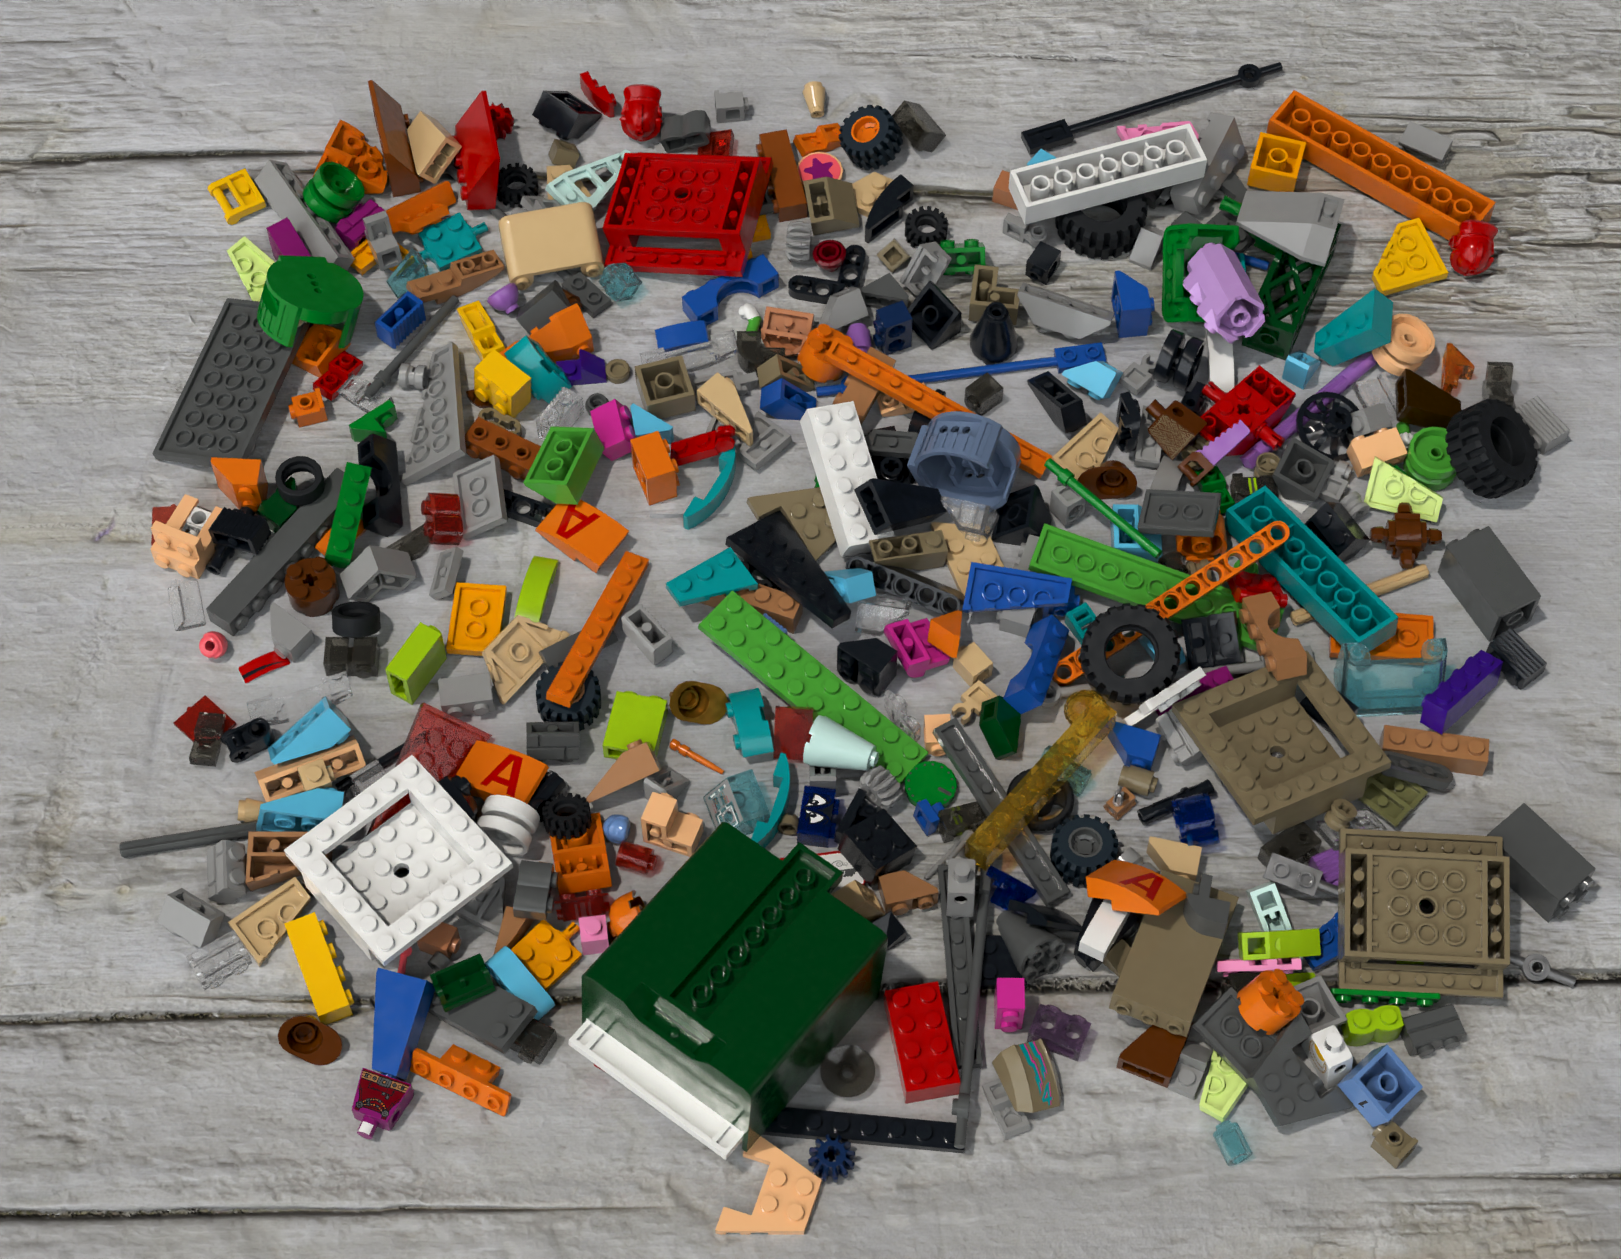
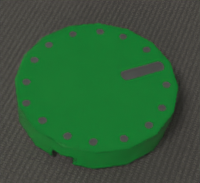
M924 761L915 765L905 779V793L909 802L915 807L917 802L927 799L931 806L941 802L943 807L946 808L953 801L956 794V777L952 770L936 761Z

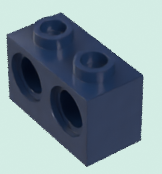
M903 300L876 310V320L873 321L875 328L873 340L876 347L881 348L885 355L911 347L913 319Z

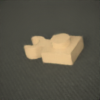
M978 680L961 695L963 703L955 704L951 715L955 716L958 712L965 713L961 718V723L963 725L967 724L973 712L980 716L982 702L997 695Z

